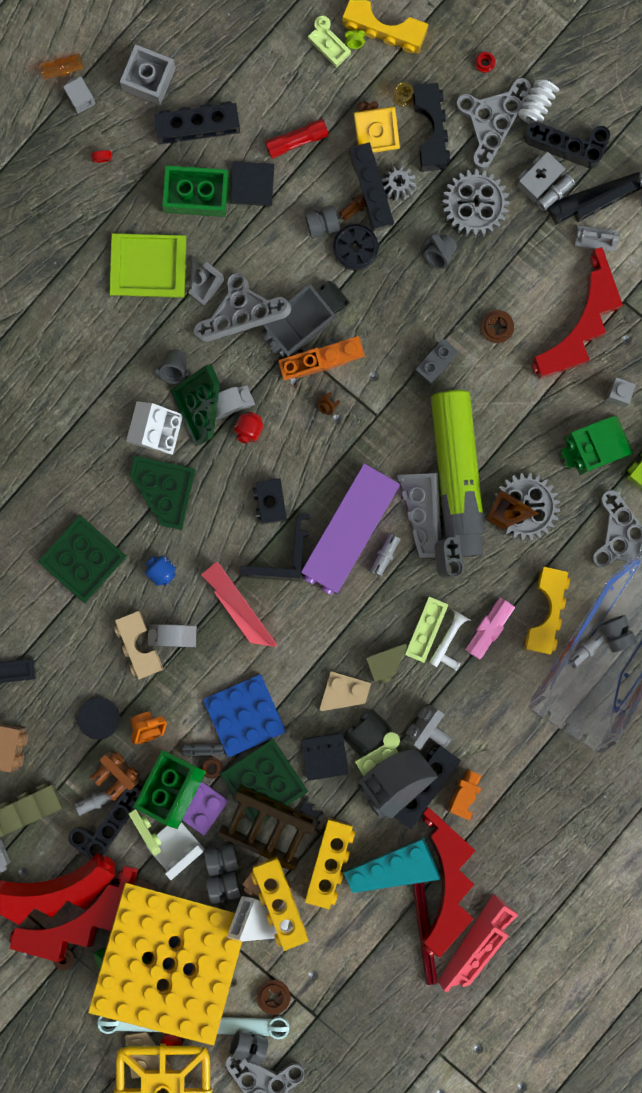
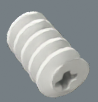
M539 79L533 83V88L529 91L530 95L526 97V102L522 104V109L518 112L520 119L528 124L544 121L541 113H548L544 106L551 107L552 103L548 99L554 100L556 97L552 92H559V88L550 81Z

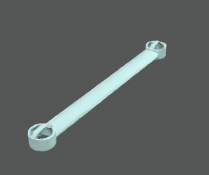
M102 1016L98 1019V1028L105 1034H111L115 1031L159 1032L117 1020L113 1022L101 1021ZM275 1016L272 1019L222 1017L217 1034L234 1035L240 1029L251 1033V1035L283 1039L289 1033V1022L283 1016ZM276 1020H281L287 1026L273 1027L271 1024ZM103 1026H116V1027H114V1028H112V1029H106V1028L103 1027ZM272 1031H275V1032H285V1033H282V1034H279V1035H278V1034H275V1033L272 1032Z

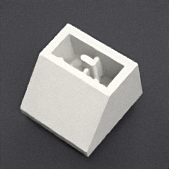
M137 401L126 442L173 455L183 417L180 413L159 405Z

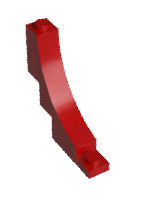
M603 247L594 249L591 254L590 262L593 269L596 268V271L591 272L587 277L586 301L575 328L561 343L549 351L535 356L533 363H531L533 373L538 375L539 379L586 364L589 361V357L584 343L603 337L606 334L601 315L619 310L623 306Z
M427 807L422 814L424 817L422 821L430 828L435 827L428 837L438 856L442 876V892L437 915L421 942L425 945L423 949L431 957L436 955L440 958L474 919L458 903L475 885L459 869L476 850L435 812Z
M97 853L82 867L53 880L35 883H15L0 880V915L20 925L34 908L50 917H53L66 901L85 910L115 877V862L111 858Z
M124 866L118 877L120 885L108 884L99 899L85 913L69 923L50 929L16 927L10 934L9 943L11 944L9 949L60 962L64 961L68 942L84 947L93 946L97 928L111 931L124 884L134 885L138 868Z

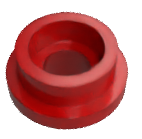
M481 52L477 55L475 67L478 71L488 73L495 67L496 61L491 53ZM486 60L489 64L484 66L481 62Z

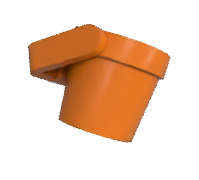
M150 712L132 717L130 719L133 729L131 741L133 744L138 745L163 736L167 725L166 720L163 716L153 718Z

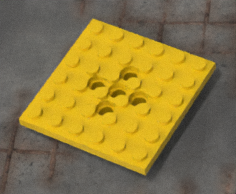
M125 883L88 1013L214 1046L242 941L226 937L235 913ZM172 936H177L179 943L176 947L171 948L169 946V939ZM145 952L152 953V960L149 963H143L142 956ZM171 957L173 960L172 966L164 969L163 960ZM186 963H192L193 971L190 974H185L183 971ZM160 979L167 981V986L163 990H158L156 986Z

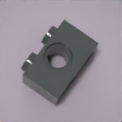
M442 339L415 369L414 374L430 387L456 358L459 352L445 339Z

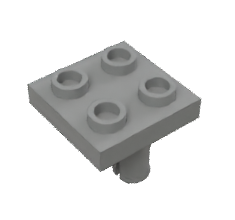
M429 704L427 707H423L418 714L419 719L415 725L412 724L407 729L405 739L418 749L423 747L428 738L445 748L449 744L451 737L437 728L438 723L445 714Z

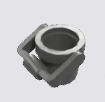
M438 233L427 236L420 250L429 267L445 269L450 263L457 244L448 235L439 236Z
M170 350L161 366L156 367L158 379L171 384H179L192 375L189 369L186 370V354L181 350Z

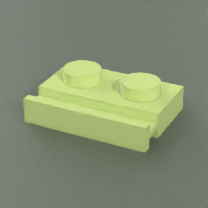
M136 809L130 812L129 816L152 854L156 856L161 853L159 845L162 843L156 833H150L148 828L151 825L146 816L141 817Z

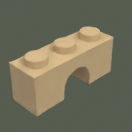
M141 611L115 620L117 625L114 626L118 638L122 637L125 645H122L125 656L131 659L132 664L129 666L133 676L142 679L164 670L156 650L142 653L136 646L138 636L148 631Z

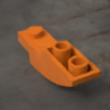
M359 336L278 361L283 379L286 381L343 366L348 362L366 356Z

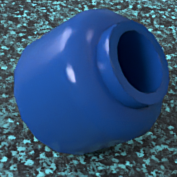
M164 555L158 558L153 556L145 564L147 566L145 575L156 586H166L176 576L174 573L176 570L175 565Z

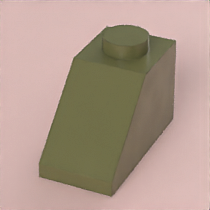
M406 644L365 658L374 682L379 681V684L391 680L390 676L395 675L407 649Z

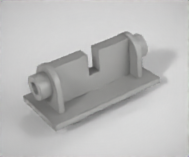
M577 226L575 246L592 249L603 247V250L616 252L620 235H618V231Z

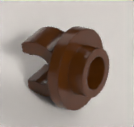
M360 101L356 109L359 111L377 109L378 103L375 101L372 103Z
M331 392L317 399L319 411L326 415H332L340 403L339 400L333 403L329 399L332 395Z

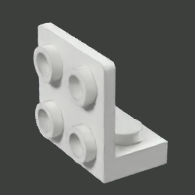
M181 822L178 829L166 826L157 834L162 843L159 845L162 852L154 857L166 869L167 877L172 880L203 853L204 847Z

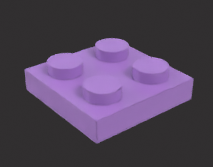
M201 781L183 821L202 835H205L229 800Z

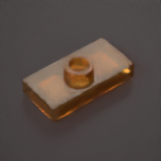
M79 53L40 64L44 80L56 76L64 77L69 75L70 72L84 69Z

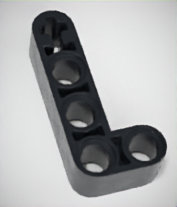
M532 122L526 129L524 140L532 147L591 169L595 168L602 159L611 134L607 127L597 126L592 131L588 141L545 124ZM533 131L537 132L536 137L532 136ZM595 135H602L604 141H598L595 138ZM555 138L559 144L552 145L549 139ZM568 146H575L578 152H571ZM593 153L597 159L591 160L587 154Z
M135 786L130 791L126 788L95 834L85 827H77L70 832L68 836L69 843L91 859L96 855L92 852V845L99 844L102 848L101 855L103 856L129 820V813L135 810L133 807L137 799H133L129 805L125 804L130 797L128 792L135 791V796L138 798L142 791L141 788ZM117 808L125 810L126 817L124 819H119L116 816L115 811ZM105 826L113 828V836L108 837L104 834L103 829ZM75 832L83 833V842L75 840Z

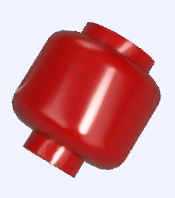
M247 412L239 416L233 431L237 435L238 441L248 444V442H256L259 439L264 424L259 415Z

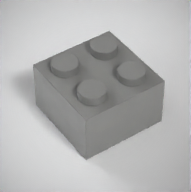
M135 44L120 80L122 91L161 105L176 69L174 59Z

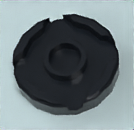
M90 699L79 710V727L91 739L101 740L108 738L119 727V709L109 699Z

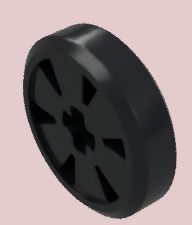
M359 224L348 225L342 228L335 236L333 254L336 261L345 269L351 271L364 270L372 265L378 254L377 237L366 226ZM353 243H358V246L362 249L354 252L350 246H353Z

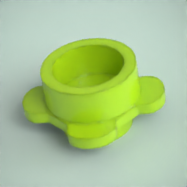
M362 30L347 31L345 33L347 38L345 44L351 49L361 48L365 43V39H363L365 32Z

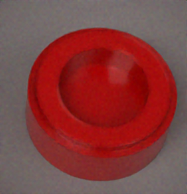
M109 150L91 153L92 162H109L112 160V152Z
M166 1033L162 1037L160 1044L182 1046L181 1037Z

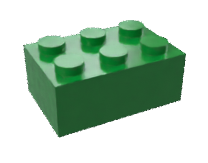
M165 166L162 206L164 213L226 217L229 186L228 170Z
M162 750L133 808L166 826L178 829L206 771L172 753Z

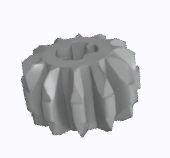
M400 165L399 170L392 166L391 172L385 171L384 175L386 178H382V184H384L385 192L388 191L387 198L394 195V201H398L399 196H401L404 201L406 200V194L409 196L413 195L412 189L416 188V183L413 181L416 177L415 175H409L411 172L410 168L404 172L403 166ZM397 180L401 181L400 187L396 186Z

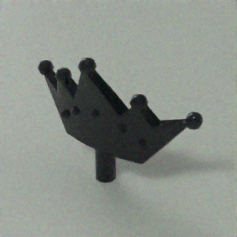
M306 797L300 810L302 813L317 819L320 814H323V811H313L312 808L315 805H309V797Z

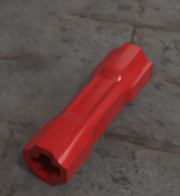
M321 118L307 124L305 127L266 140L265 145L271 159L286 154L292 149L328 137L329 133L324 120Z

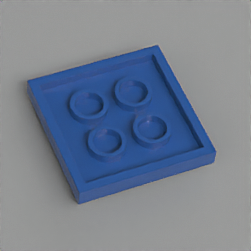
M261 674L203 699L227 757H231L286 733Z

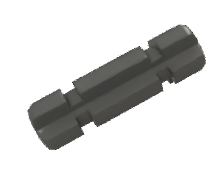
M184 744L182 746L183 756H192V754L194 756H211L214 754L215 756L223 755L224 753L222 744H194V746L192 744Z

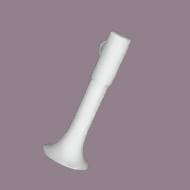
M453 610V623L429 663L438 667L441 661L457 671L461 663L446 656L445 653L459 627L464 622L471 621V619Z

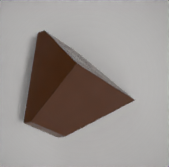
M500 490L486 520L505 530V528L539 513Z

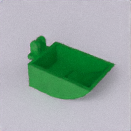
M613 416L563 437L566 448L560 450L562 454L559 457L560 459L564 458L565 462L562 463L564 467L567 466L568 469L575 467L579 475H583L632 455L634 452L618 416Z

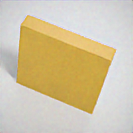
M395 106L353 112L357 145L370 142L373 153L400 149Z

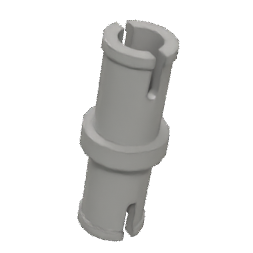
M566 174L556 185H551L548 188L549 191L536 201L538 207L542 211H546L556 200L562 199L563 194L575 185L574 179Z
M388 534L382 549L377 552L378 557L370 572L382 577L389 561H392V555L401 539Z
M595 632L585 643L582 642L578 649L566 659L569 665L572 662L574 663L571 666L572 668L576 669L586 658L592 657L593 652L605 643L603 636L598 639L600 633Z
M115 790L109 796L105 791L98 794L95 792L91 797L78 803L76 802L75 806L79 816L96 808L99 810L103 805L112 802L113 800L110 797L115 793Z

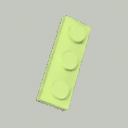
M428 597L405 652L406 656L425 663L448 604Z

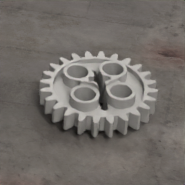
M478 169L475 170L474 175L467 170L466 177L459 173V180L453 178V185H447L449 192H444L443 195L447 199L443 200L442 205L448 206L444 208L443 213H449L446 221L453 220L451 227L453 228L458 225V233L463 229L466 230L465 236L473 232V236L476 238L477 233L480 232L484 237L486 230L492 234V226L499 229L500 224L498 221L504 222L506 218L503 215H507L509 210L504 208L510 204L509 201H505L509 193H502L506 186L499 187L501 179L494 181V174L487 177L486 170H484L482 175H479ZM463 189H467L470 191L471 195L469 197H465L461 194L460 191ZM489 190L492 196L484 197L481 191ZM473 200H477L478 207H475ZM466 209L470 212L471 216L463 217L460 211ZM488 210L491 213V217H483L481 211Z
M521 473L519 480L513 475L511 477L512 483L505 480L506 488L499 486V490L509 495L510 493H516L519 496V501L523 504L525 502L527 505L544 503L543 507L531 508L541 511L543 514L542 521H536L533 517L523 520L521 524L507 527L505 534L513 532V539L520 535L521 541L525 539L526 535L529 541L533 540V534L538 539L541 538L540 531L548 534L546 527L554 528L551 520L557 521L559 518L554 513L560 512V509L555 508V505L559 504L560 501L554 500L558 493L550 492L554 486L546 487L547 479L539 482L540 475L532 479L531 473L528 474L527 478ZM531 490L539 492V500L534 501L531 499Z

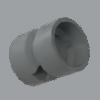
M333 205L322 207L320 212L316 209L305 212L307 227L312 239L323 236L324 232L331 234L340 231Z
M626 615L612 618L600 625L604 635L609 637L607 642L612 653L627 649L637 643L633 631L628 630L630 624Z
M234 843L222 845L221 849L216 847L204 849L205 861L210 877L222 874L223 870L227 872L239 870Z
M235 871L223 873L221 878L218 875L206 878V885L212 905L223 903L226 898L231 901L242 897Z
M238 1029L233 1036L229 1055L238 1060L246 1058L247 1063L260 1066L267 1052L268 1039L258 1035L252 1037L251 1033Z

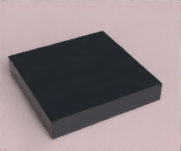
M233 162L231 204L272 206L274 164Z

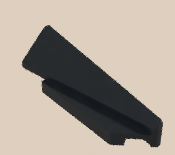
M640 172L556 200L547 210L556 225L572 216L579 223L642 189V186L640 187L641 180L639 179Z

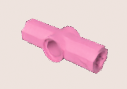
M499 598L488 616L486 615L477 627L476 634L465 650L480 660L491 643L502 632L503 625L515 607L506 600Z

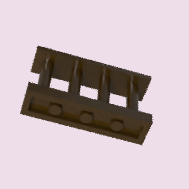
M240 785L234 798L239 803L229 826L227 827L222 824L217 836L227 843H235L265 858L272 859L278 857L282 868L295 871L299 859L295 858L294 855L304 834H313L317 819ZM250 806L257 809L258 814L248 835L236 831L246 807ZM270 815L277 819V823L268 843L265 844L255 838L265 817ZM290 824L296 827L297 831L287 852L284 853L276 849L275 846L284 826Z

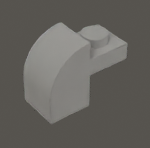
M248 386L233 387L219 393L216 420L226 418L235 411L255 405Z
M149 624L148 645L196 647L197 626Z

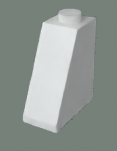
M242 896L226 937L238 941L273 939L275 938L274 934L277 932L275 926H270L266 916L269 913L268 908L255 898ZM283 920L280 926L287 930L290 920Z

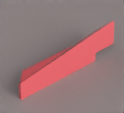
M218 561L201 574L215 589L214 593L250 643L272 647L277 646V643Z
M495 894L491 896L438 979L444 991L448 992L452 986L459 984L462 987L470 985L509 935L504 929L518 914Z

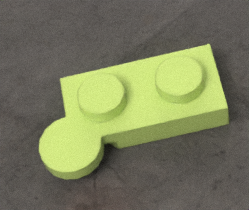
M319 16L314 23L316 30L308 36V40L337 68L351 55V50L329 30L331 26L329 18Z
M387 733L383 738V746L355 761L363 777L378 763L398 753L396 747L400 743V738L396 733Z

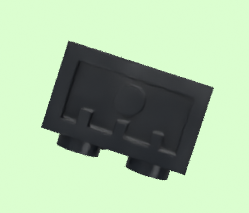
M342 732L301 739L308 781L349 774Z

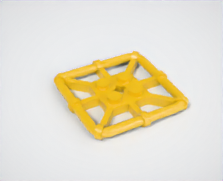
M160 1044V1046L121 1047L117 1051L116 1088H114V1093H157L161 1088H165L169 1093H212V1087H210L209 1050L206 1047L202 1048L200 1046H166V1044ZM130 1055H160V1070H145ZM166 1055H196L181 1070H166ZM202 1060V1087L185 1088V1076ZM124 1062L141 1077V1088L124 1087Z

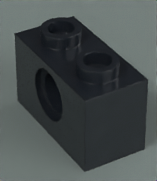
M281 478L256 482V487L252 489L254 500L259 501L260 507L256 508L257 521L262 520V525L286 522L287 517ZM266 497H273L276 502L273 507L268 508L263 504Z

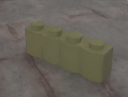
M47 783L36 787L37 792L31 795L25 792L17 796V801L12 804L9 801L0 804V837L62 809L64 806L54 784L50 786Z

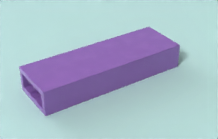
M364 464L301 572L304 575L303 579L313 585L315 582L322 585L321 590L330 595L333 592L338 594L401 484Z

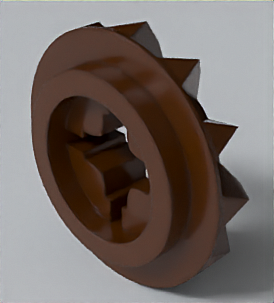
M491 311L482 320V334L486 340L494 344L503 343L513 334V319L504 311ZM499 319L500 326L503 329H500L497 335H495V329L491 325H495Z
M273 979L264 982L258 989L257 1003L261 1010L267 1014H280L290 1004L291 995L289 988L282 981ZM269 989L273 991L274 994L277 992L280 993L277 997L279 1004H277L274 1000H268V998L270 997Z

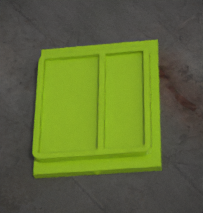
M112 234L110 296L185 298L186 236Z

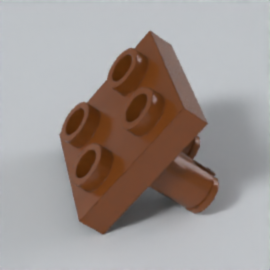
M112 750L99 760L102 765L90 776L94 781L100 775V778L95 782L98 786L111 773L117 778L105 791L109 796L115 790V793L110 797L113 801L126 788L130 791L141 781L138 778L140 774L132 766L129 768L124 763L125 759L117 751L114 753Z

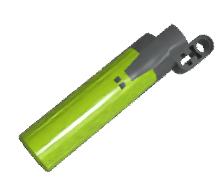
M449 390L438 392L431 396L445 538L436 542L434 550L437 573L444 579L457 577L462 573V558L482 555L480 535L485 534L470 392L466 390ZM449 564H450V566H451V568H452L451 573H450L449 570H448V565H449Z

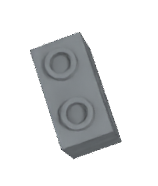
M549 152L544 156L540 154L533 161L532 164L534 166L529 171L525 169L518 177L520 181L517 187L533 203L563 175L566 169ZM536 175H543V177H540L539 179L536 178Z

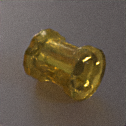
M407 82L398 84L394 96L398 106L406 107L411 104L412 95L414 94L412 85Z

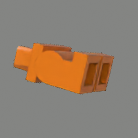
M466 770L463 779H457L456 785L459 786L455 788L446 810L470 821L473 812L469 811L468 808L476 800V793L479 794L482 789L477 786L482 775Z

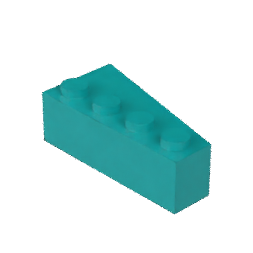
M424 836L346 869L344 872L352 893L440 880L441 876Z

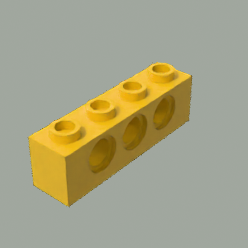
M328 818L305 903L329 910L331 904L335 905L338 893L335 892L336 885H341L344 875L341 867L343 863L347 864L350 853L346 851L348 843H353L356 832L352 830L353 825ZM334 838H339L343 842L339 849H334L330 844ZM334 859L337 862V866L334 869L326 868V860ZM321 880H329L331 882L330 888L327 890L321 889L319 887Z
M278 857L254 865L252 868L254 872L250 874L254 885L258 884L261 892L258 895L262 905H267L269 913L266 916L270 926H275L277 933L274 934L278 947L282 946L283 950L286 951L309 942L307 932ZM272 878L277 882V886L274 889H268L264 882ZM281 899L284 901L285 906L282 909H275L272 905L273 901ZM283 920H290L293 926L289 930H284L280 923Z

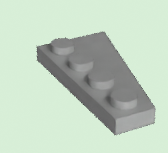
M438 473L397 475L398 481L402 485L403 499L407 503L409 521H412L413 536L419 557H435V544L441 539Z

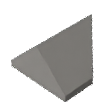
M192 256L191 285L188 293L205 305L223 284L224 277L223 274L206 261Z

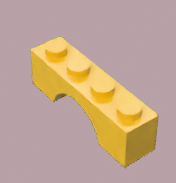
M349 0L342 21V25H345L350 31L362 30L365 32V36L371 39H381L385 44L399 46L405 52L411 54H419L429 25L411 17L395 26L382 24L374 17L371 2L367 0Z
M541 567L537 589L546 596L549 603V612L542 624L528 629L524 645L525 650L551 655L552 651L556 650L558 639H555L556 630H560L562 618H559L560 610H564L566 598L563 597L565 589L568 590L570 584V577H567L568 572Z

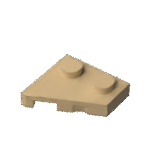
M331 671L319 710L326 711L365 704L371 683Z
M135 1032L125 1035L127 1047L158 1046L153 1042V1038L148 1032ZM130 1055L145 1070H160V1055ZM166 1059V1070H173V1066ZM130 1068L132 1079L139 1078L140 1076Z

